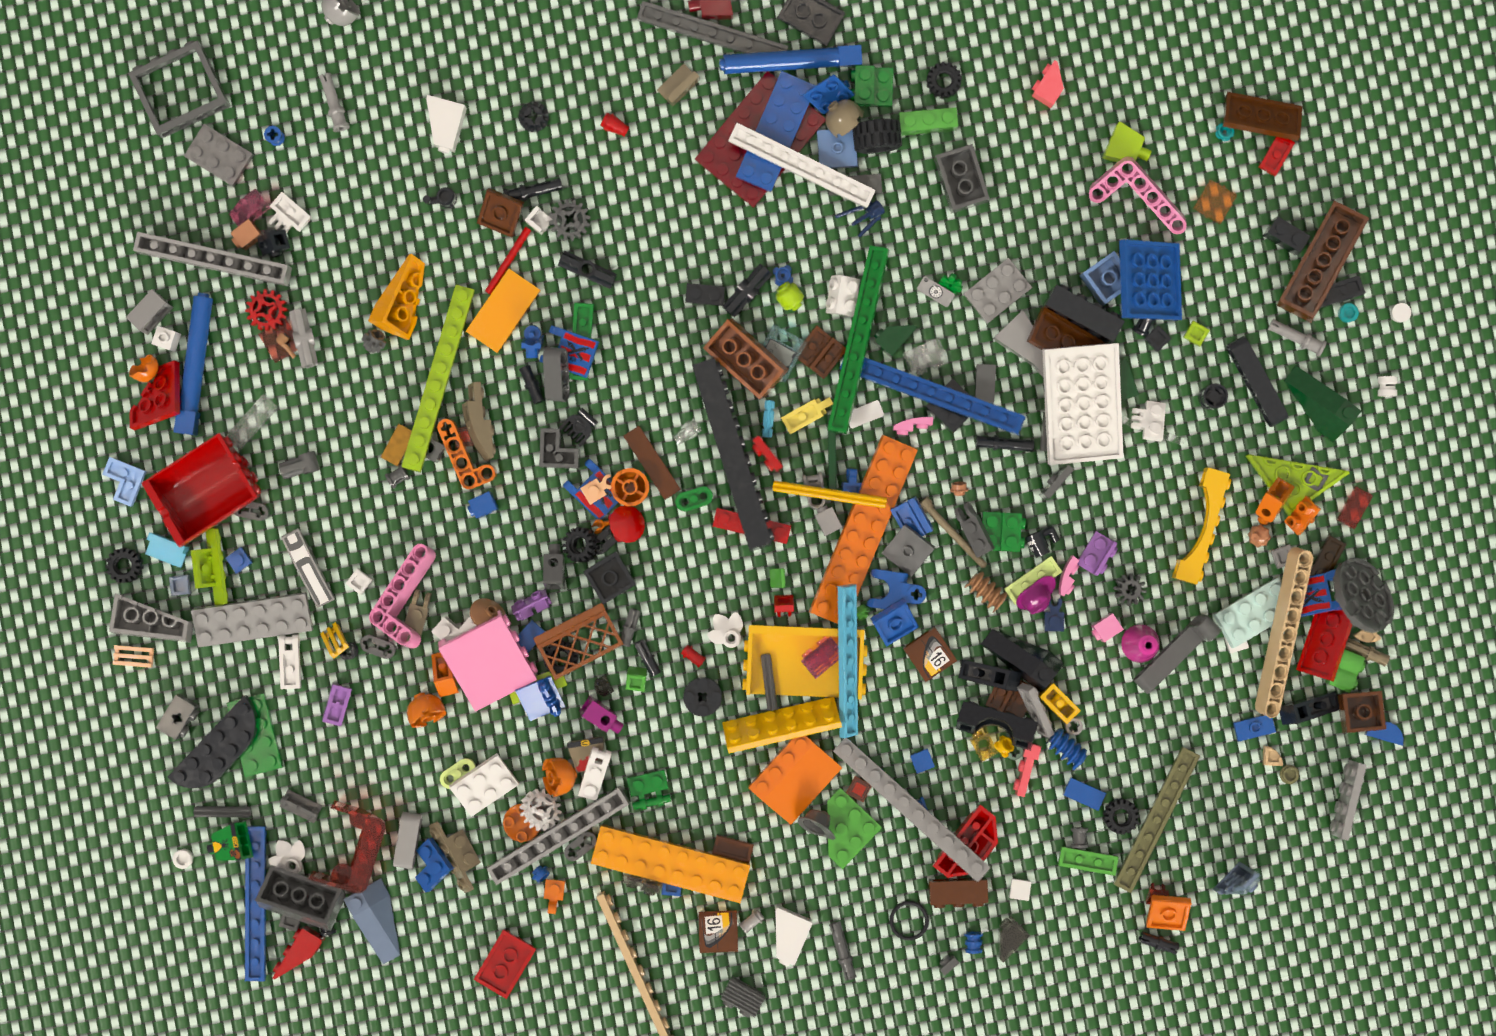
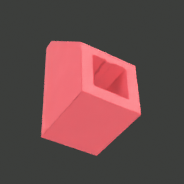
M1055 60L1052 65L1047 64L1042 72L1045 75L1042 81L1037 80L1032 88L1035 91L1032 97L1049 108H1052L1064 89L1059 65Z

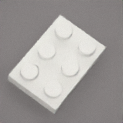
M496 753L450 784L449 788L472 817L518 786L519 782Z

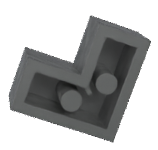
M540 428L539 467L580 469V449L561 448V429Z

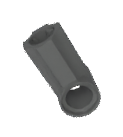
M315 451L299 455L298 458L279 463V470L283 479L320 470Z

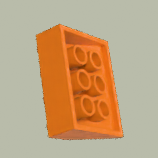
M806 735L790 739L750 783L748 788L789 824H792L842 767Z

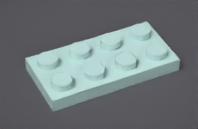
M1278 577L1213 614L1231 648H1236L1272 626L1281 587Z

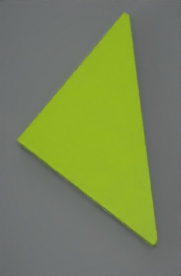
M1251 454L1245 456L1268 489L1278 477L1295 486L1283 507L1288 516L1293 513L1297 504L1305 496L1313 500L1350 474L1346 470ZM1311 467L1318 469L1321 474L1329 476L1319 491L1308 487L1312 485L1318 487L1323 479L1322 476L1314 471H1310ZM1309 472L1313 473L1308 481L1312 484H1308L1304 480Z

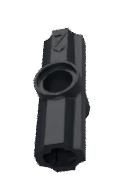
M565 250L558 263L559 267L610 290L617 277L616 273ZM587 265L593 267L592 272L588 275L582 271Z
M759 264L750 276L737 286L735 293L722 308L735 318L745 305L757 296L760 288L772 276V273L766 267Z

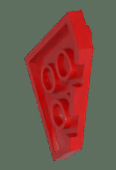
M173 360L158 367L157 376L152 383L148 382L140 394L142 396L137 406L133 405L130 410V429L135 431L180 414L179 362Z

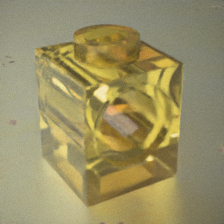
M980 730L975 735H971L972 739L969 741L981 762L999 753L995 749L988 732ZM981 740H987L988 746L984 750L978 748V743Z

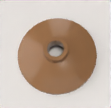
M482 598L476 600L471 605L470 616L474 624L478 626L498 616L497 611L500 610L503 615H505V611L497 602Z

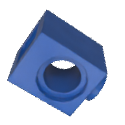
M490 491L469 500L470 505L467 506L471 516H475L476 519L499 509Z

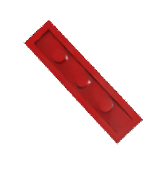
M720 508L716 509L713 527L744 534L737 512ZM770 520L766 522L767 529H772L775 539L773 541L787 544L791 525Z

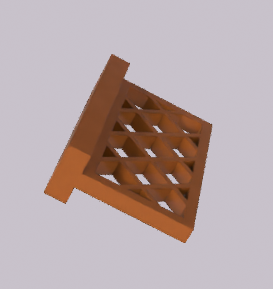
M602 603L533 638L554 680L624 645ZM605 617L608 623L606 630L595 627L598 619ZM581 628L591 629L588 639L578 636ZM594 630L604 633L601 643L591 640ZM606 635L615 636L618 643L612 646L605 645ZM564 637L574 638L571 648L561 645ZM576 639L587 642L584 652L574 649ZM589 643L600 646L597 654L587 653ZM548 645L556 646L557 649L554 657L546 655L543 648ZM559 648L570 651L567 661L556 658ZM572 652L583 655L580 663L569 662ZM555 661L565 663L564 671L556 675L553 669Z

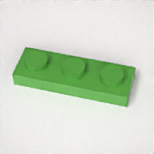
M1061 846L1058 866L1116 876L1119 857Z

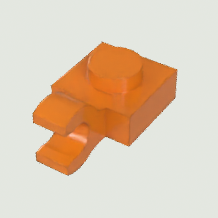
M546 879L544 899H549L548 913L550 914L556 913L557 901H563L564 880Z

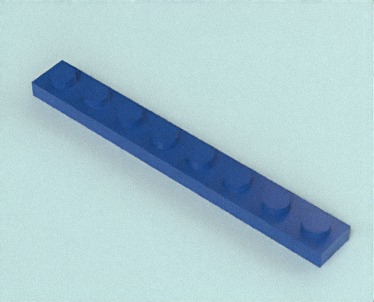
M247 826L253 857L245 859V981H265L266 909L260 908L255 899L266 877V826Z

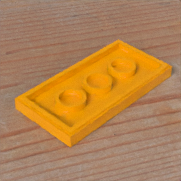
M508 269L466 332L498 353L541 290L511 269Z

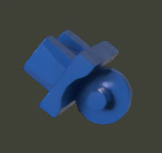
M529 325L524 330L521 348H526V358H538L540 348L544 342V336H541V331L536 325Z

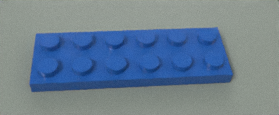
M781 71L755 132L791 148L810 103L803 96V93L816 85ZM747 151L736 178L772 192L782 167Z

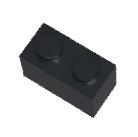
M1279 216L1272 219L1263 234L1265 238L1293 255L1301 253L1310 238V235Z

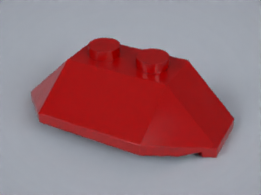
M979 805L965 818L954 832V835L983 861L998 844L996 817ZM943 850L940 851L932 865L947 878L969 875Z

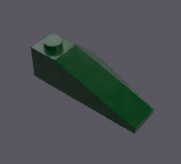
M1294 366L1284 379V383L1295 399L1298 400L1305 414L1309 416L1314 424L1313 426L1332 443L1351 426L1361 413V410L1346 398L1297 366Z

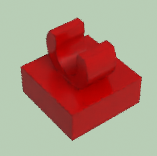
M793 595L774 596V608L778 617H781V612H788V617H791L792 612H794Z

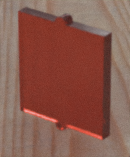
M287 319L282 320L283 325L276 324V330L270 327V331L259 333L261 340L275 363L287 356L291 357L276 341L280 333L289 338L286 344L293 352L298 351L294 344L293 329Z

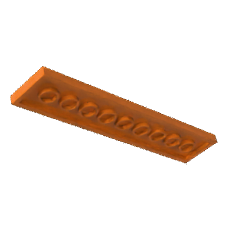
M885 435L881 436L858 493L887 498L886 507L880 508L853 503L810 607V613L838 624V586L856 584L858 596L892 514L890 510L897 502L918 451L917 449Z

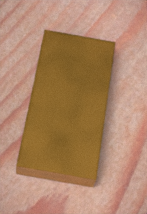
M398 424L381 458L399 466L406 453L412 430Z

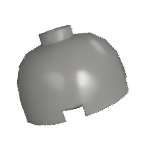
M322 0L321 7L325 15L324 19L331 25H350L360 14L359 8L352 0Z

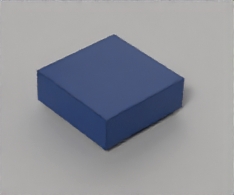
M928 748L910 755L917 774L935 767Z
M662 883L661 895L681 896V887Z

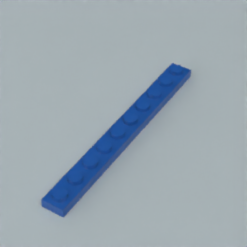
M864 359L861 378L1013 434L1019 435L1026 418L1022 414L871 359Z

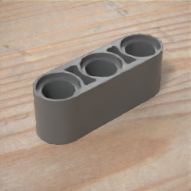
M546 347L543 352L545 398L549 401L567 402L570 395L568 352L565 348Z

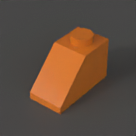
M441 652L431 654L433 680L439 697L458 693L457 680Z

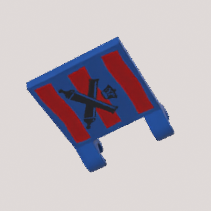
M551 326L549 332L561 337L558 348H565L568 352L569 372L587 378L599 341ZM543 355L539 359L541 363H543Z
M588 459L585 465L593 474L578 489L570 481H566L563 487L596 519L601 520L618 501L614 499L611 489L606 488L604 491L607 495L591 505L589 504L580 488L596 478L599 483L602 482L606 474L591 459ZM607 478L606 483L611 485L612 480Z
M1336 569L1323 574L1309 576L1301 617L1333 610H1342L1336 600L1332 602L1328 581H1333Z

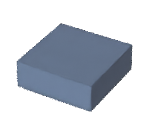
M190 575L169 577L171 596L192 594Z

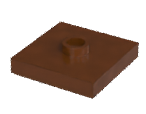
M488 188L477 224L512 238L524 202Z

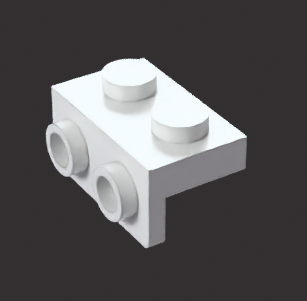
M844 275L831 276L828 285V299L826 301L827 314H838L847 317L854 316L860 279Z

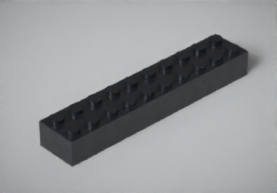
M713 358L693 364L692 367L749 550L752 552L771 546V541L775 540L772 529H767L766 522H769L766 510H761L760 504L763 503L760 491H756L754 487L757 485L755 474L749 471V467H752L749 455H744L743 449H746L743 436H738L737 433L740 430L737 417H732V413L735 411L731 399L727 400L726 397L729 394L726 381H721L720 376H723L720 362L716 363Z

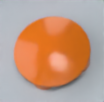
M523 803L516 804L506 812L503 819V827L511 839L518 842H527L535 838L539 831H536V826L529 828L530 822H523L526 817L520 816L524 810L519 808Z

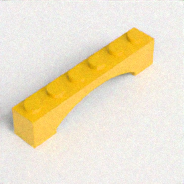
M1209 467L1204 468L1199 487L1203 488L1206 505L1203 528L1192 550L1182 560H1177L1172 578L1198 585V581H1202L1204 571H1202L1203 564H1206L1209 558L1208 547L1213 544L1215 534H1213L1214 527H1217L1220 521L1219 510L1224 507L1226 501L1224 493L1231 484L1229 473Z

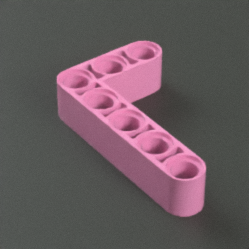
M1132 157L1122 158L1090 186L1089 198L1095 203H1101L1127 181L1172 233L1181 234L1186 230L1185 216ZM1129 163L1133 168L1130 171H1125L1122 166ZM1110 176H1115L1118 181L1112 184L1107 179ZM1137 178L1145 179V183L1142 185L1135 183ZM1095 189H1101L1103 194L1095 196L1092 192ZM1150 192L1158 194L1155 199H1150L1147 195ZM1163 206L1170 207V211L1168 213H1162L1160 211V208ZM1175 220H1181L1183 222V224L1180 227H1174L1172 225V223Z
M417 544L413 547L369 614V620L374 626L397 643L408 648H416L421 642V637L415 630L398 619L397 616L436 558L435 551L423 544Z

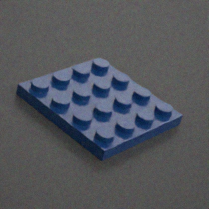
M1119 240L1122 318L1182 320L1180 244Z

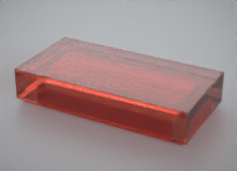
M1357 486L1354 487L1336 520L1355 529L1373 495Z

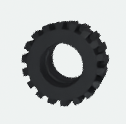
M888 118L859 122L852 129L854 150L863 154L884 153L896 150L902 146L901 127L898 120Z

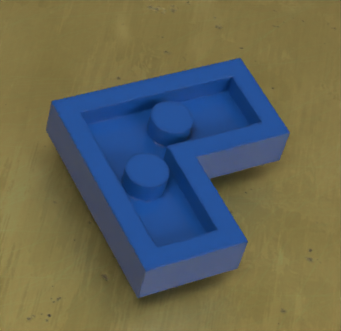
M433 838L427 839L416 850L427 865L415 877L425 893L430 892L454 868Z

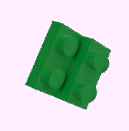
M855 65V70H851V82H854V89H851V91L855 95L850 100L854 101L859 107H892L893 68Z
M982 512V523L995 547L992 551L1020 552V548H1024L1025 538L1021 537V529H1025L1026 519L1022 518V514Z

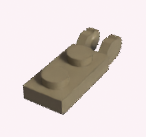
M416 589L407 612L405 624L422 637L430 609L428 607L432 593L427 592L423 606H419L417 602L420 597V590Z

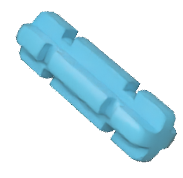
M765 400L764 408L766 409L763 417L764 429H762V436L771 438L775 401Z

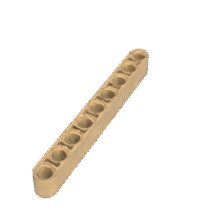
M1298 547L1290 549L1287 555L1255 702L1256 711L1269 718L1276 717L1281 709L1313 563L1312 553Z

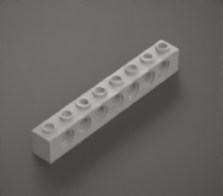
M137 232L133 251L139 254L287 287L292 272V267L285 264Z
M621 786L489 865L487 871L495 884L498 885L628 806L630 801Z

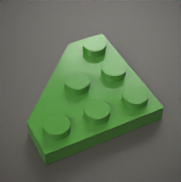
M840 787L827 800V813L831 819L829 830L835 835L834 840L828 839V856L843 869L880 831L882 826Z

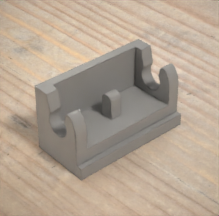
M151 289L126 318L139 331L148 335L172 310L173 306L160 294Z

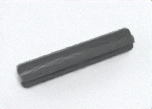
M769 653L762 654L761 664L767 709L769 711L776 710L777 699L771 655Z
M194 807V817L248 818L251 816V807Z

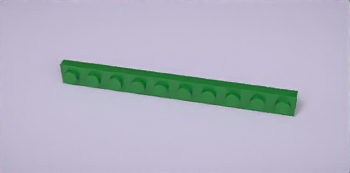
M871 245L869 247L829 419L828 431L848 433L889 255L888 248Z

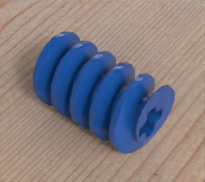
M1059 728L1047 740L1046 744L1051 743L1050 750L1055 747L1057 748L1055 751L1056 755L1063 753L1060 759L1068 758L1066 764L1074 763L1072 770H1075L1088 756L1086 755L1087 750L1085 748L1080 750L1081 744H1075V739H1069L1070 735L1068 733L1063 734L1064 729Z

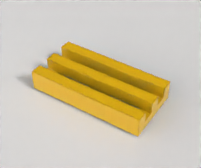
M336 622L332 624V629L328 627L326 633H320L329 654L333 658L349 648ZM335 632H336L337 635H338V638H339V640H340V642H341V644H342V647L339 646V644H338V642H337V640H336V638H335V635H334ZM329 637L331 638L336 651H334L333 646L329 640Z

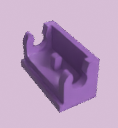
M332 682L322 722L342 726L352 691L350 687Z

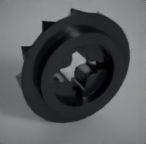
M531 101L524 104L519 110L518 119L525 130L538 132L548 124L549 113L543 104ZM532 109L537 115H542L536 117L535 124L531 118H528L532 114Z

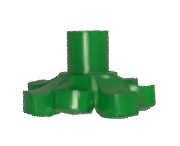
M953 273L949 277L943 275L938 283L954 294L961 292L963 288L962 280L957 279V275Z

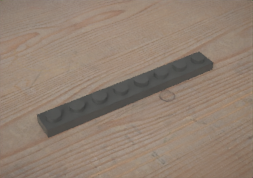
M642 1L637 16V21L740 53L788 50L787 45Z

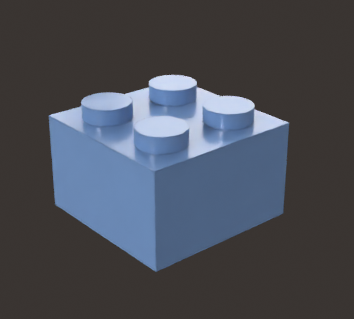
M1115 251L1080 275L1085 285L1102 306L1121 294L1120 258Z

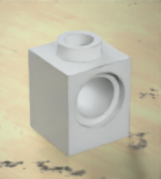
M157 326L151 344L176 352L181 334Z

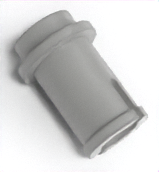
M753 910L752 914L739 923L745 933H748L758 923H763L764 916L759 910Z

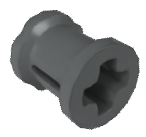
M402 464L390 474H385L392 488H396V485L405 479H410L406 469L401 467Z
M1072 827L1073 844H1071V847L1088 848L1089 844H1087L1086 840L1088 828Z

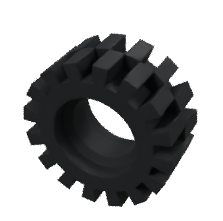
M941 62V64L937 63L930 69L926 82L929 92L933 93L934 97L939 96L940 99L946 97L947 99L958 92L962 76H960V70L956 69V65L952 66L950 62L948 64ZM942 73L948 74L951 77V84L948 87L939 86L937 83L938 75Z
M576 527L570 529L571 532L566 533L568 537L563 538L566 544H562V547H566L563 550L564 553H567L566 557L576 562H589V560H593V555L597 556L598 554L596 549H600V546H597L600 540L595 539L598 535L589 528ZM581 537L586 542L583 552L577 550V541Z
M129 548L116 549L108 555L109 559H106V562H108L105 565V569H108L107 574L111 575L110 578L116 580V582H133L142 574L141 569H144V566H142L143 559H140L141 555ZM122 558H127L131 562V569L127 573H122L118 569V562Z
M562 640V646L572 647L571 643ZM549 645L545 649V654L554 657L557 647ZM559 648V651H563L569 656V650ZM572 652L569 662L578 664V654L576 652ZM544 661L545 667H546L547 670L550 672V670H549L547 664H546L545 661ZM554 663L553 669L556 675L564 671L566 664L559 666Z
M1122 798L1114 799V801L1109 802L1108 806H1105V812H1103L1105 825L1116 834H1129L1132 829H1136V824H1139L1138 818H1140V815L1138 814V809L1128 800ZM1119 809H1124L1128 813V820L1123 824H1119L1114 820V814Z

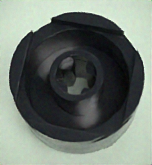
M695 678L688 683L684 690V704L694 715L701 717L709 716L717 711L721 704V688L711 678ZM699 692L702 694L704 692L707 693L706 701L699 700Z

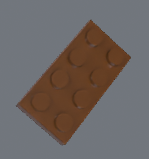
M1227 92L1225 96L1223 127L1298 141L1301 136L1303 106Z
M1046 307L1040 309L1027 339V342L1041 350L1107 344Z

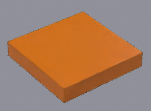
M1152 895L1146 928L1185 931L1192 903L1191 898Z

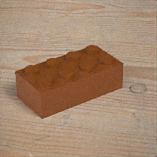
M733 318L727 319L703 347L705 351L716 361L720 362L727 371L759 400L765 398L789 370Z

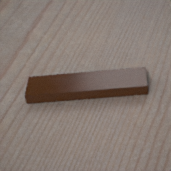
M637 426L623 436L664 500L681 490L640 426Z

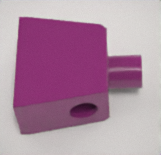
M591 695L579 710L584 719L604 732L611 729L618 734L624 726L623 723L617 720V715L613 710ZM603 716H607V719L601 720Z

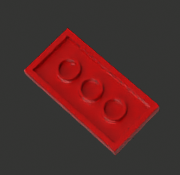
M1343 610L1314 614L1296 670L1334 682L1352 628V624Z

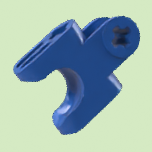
M879 569L871 570V575L874 578L882 579L888 584L889 591L884 598L869 599L866 604L867 606L886 609L901 599L911 604H920L925 600V589L919 585L908 584V574ZM915 589H918V592L921 593V597H917V600H914V596H911V592H915Z

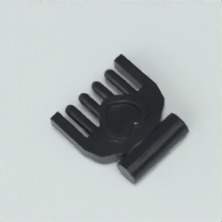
M584 408L578 411L579 415L568 417L559 427L562 430L570 421V424L563 432L566 433L573 425V428L567 434L570 436L573 432H576L571 437L572 440L579 433H582L575 440V443H578L585 435V438L578 444L580 447L591 436V426L594 428L598 423Z

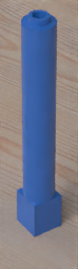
M850 45L834 48L723 55L722 59H719L720 71L723 70L724 74L855 67V65H862L861 45Z
M198 293V296H193L180 395V414L175 417L174 433L195 436L198 434L200 419L198 410L213 299L209 298L210 294Z

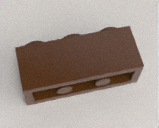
M982 877L979 882L973 878L928 879L929 903L934 905V908H945V905L952 904L953 907L957 908L965 907L964 904L982 907L984 903H988V880L986 877Z

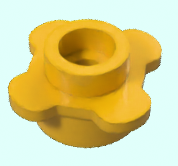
M1000 736L999 741L994 743L995 749L1005 758L1009 756L1010 752L1014 751V746L1009 737Z

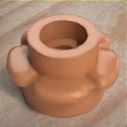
M966 482L951 483L950 492H953L955 496H963L969 490Z

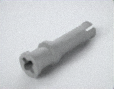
M325 73V76L321 74L319 79L321 80L329 106L328 116L332 118L333 131L341 132L350 128V125L346 122L344 116L345 109L340 106L331 73Z
M1275 319L1271 321V325L1268 327V330L1300 344L1301 349H1308L1316 353L1318 357L1322 354L1327 344V341H1320L1312 337L1310 333L1305 335Z

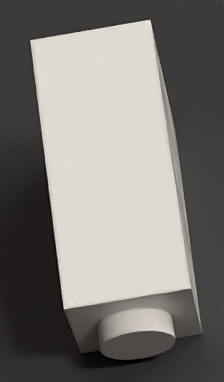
M427 95L426 99L434 145L438 148L439 152L449 154L451 151L455 153L467 108L460 103Z
M777 905L775 908L776 956L783 965H795L813 922L807 917Z

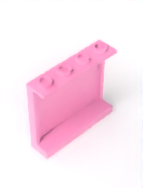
M500 610L497 611L498 616L449 641H446L444 638L438 642V649L475 712L537 680L536 673L538 670L534 662H529L527 658L529 654L526 648L520 646L518 643L520 638L517 632L511 630L509 627L511 622L506 614L503 615Z

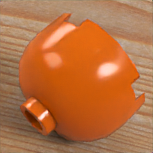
M634 468L623 469L613 477L611 492L614 499L620 504L636 506L647 498L649 481L640 470Z
M424 692L415 695L407 707V718L412 728L427 726L426 722L431 720L435 723L446 715L443 702L437 696L425 694Z
M549 758L543 762L542 771L546 770V777H543V782L548 794L553 795V797L567 794L573 788L577 778L575 768L564 758Z

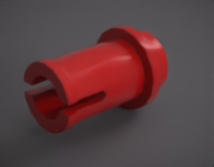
M688 644L680 653L683 655V658L686 657L698 668L706 659L695 651L692 645L689 646Z

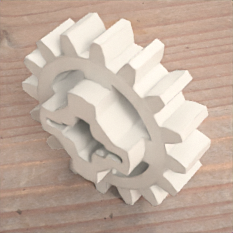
M535 789L527 793L521 800L523 804L519 807L524 810L520 816L526 817L523 822H530L529 828L536 826V831L540 829L546 831L552 828L560 820L558 816L562 813V811L557 809L561 806V804H556L555 802L557 797L552 798L551 795L545 793V789L541 791Z

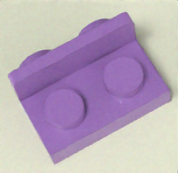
M1095 531L1080 555V561L1077 564L1095 576H1098L1099 573L1103 574L1108 566L1106 564L1109 557L1113 558L1118 550L1116 548L1118 543Z

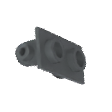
M289 789L280 801L281 808L312 823H315L322 808V805Z

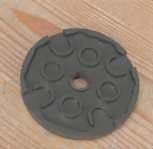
M1351 558L1342 562L1337 567L1333 576L1335 600L1339 603L1353 626L1369 633L1379 632L1385 629L1393 620L1394 603L1391 591L1387 583L1383 584L1378 576L1380 572L1373 565L1360 558Z

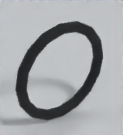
M914 901L899 903L890 914L892 932L903 940L920 938L926 932L929 925V916L926 909ZM905 905L918 907L925 917V925L922 931L912 937L901 935L893 924L896 911Z

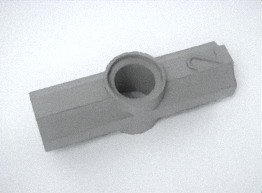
M300 308L290 311L289 317L293 328L292 334L295 348L298 350L301 367L311 368L317 366L318 360L314 349L315 342L312 329L309 327L306 310Z

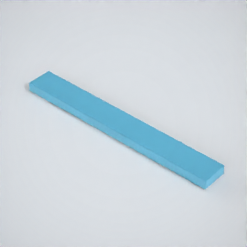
M856 584L838 586L839 717L842 725L839 728V737L841 738L858 735Z

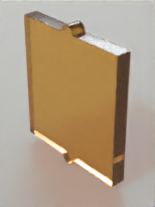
M1209 180L1193 209L1203 214L1206 219L1209 218L1221 224L1237 195L1226 189V186H1221Z

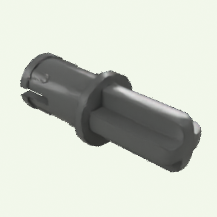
M631 608L629 610L625 625H622L624 627L621 635L623 646H631L634 632L637 631L635 628L640 616V611Z

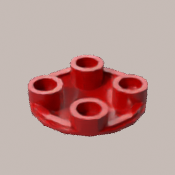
M620 506L609 515L610 530L616 541L625 543L635 542L644 533V518L635 507Z

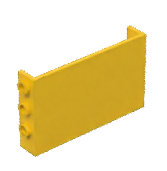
M749 625L748 640H744V652H748V660L744 659L743 671H747V679H743L742 690H746V695H765L761 655L769 653L772 660L776 695L834 696L839 698L838 628ZM857 629L858 699H862V695L866 694V684L862 683L863 676H866L867 664H863V657H867V645H864V629Z

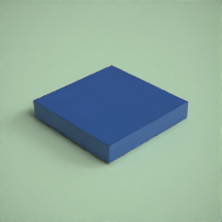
M904 599L870 618L886 647L919 628Z

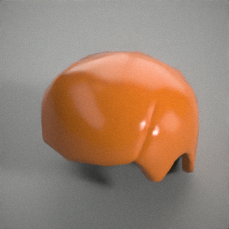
M153 355L140 358L141 364L139 366L132 365L129 376L140 382L152 380L158 372V361Z

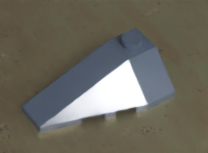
M1238 862L1213 890L1218 894L1251 893L1258 887L1257 883L1260 881V875L1243 863Z
M382 878L343 899L352 917L382 964L401 955L394 924L391 896Z

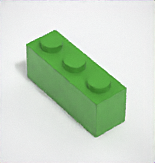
M957 107L900 112L898 114V121L900 122L901 136L956 131L958 128Z

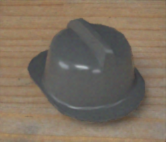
M811 809L804 817L798 818V824L807 832L828 839H835V835L829 830L831 819L826 811Z

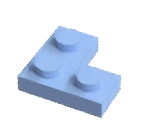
M109 457L102 475L120 482L113 500L133 507L147 471Z

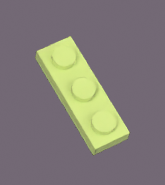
M1050 556L1005 587L1004 590L1014 605H1016L1017 597L1025 589L1044 576L1056 577L1062 570L1053 557Z

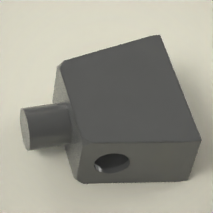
M549 544V554H544L543 585L546 590H565V557L563 554H560L559 544ZM553 563H557L555 567H551Z

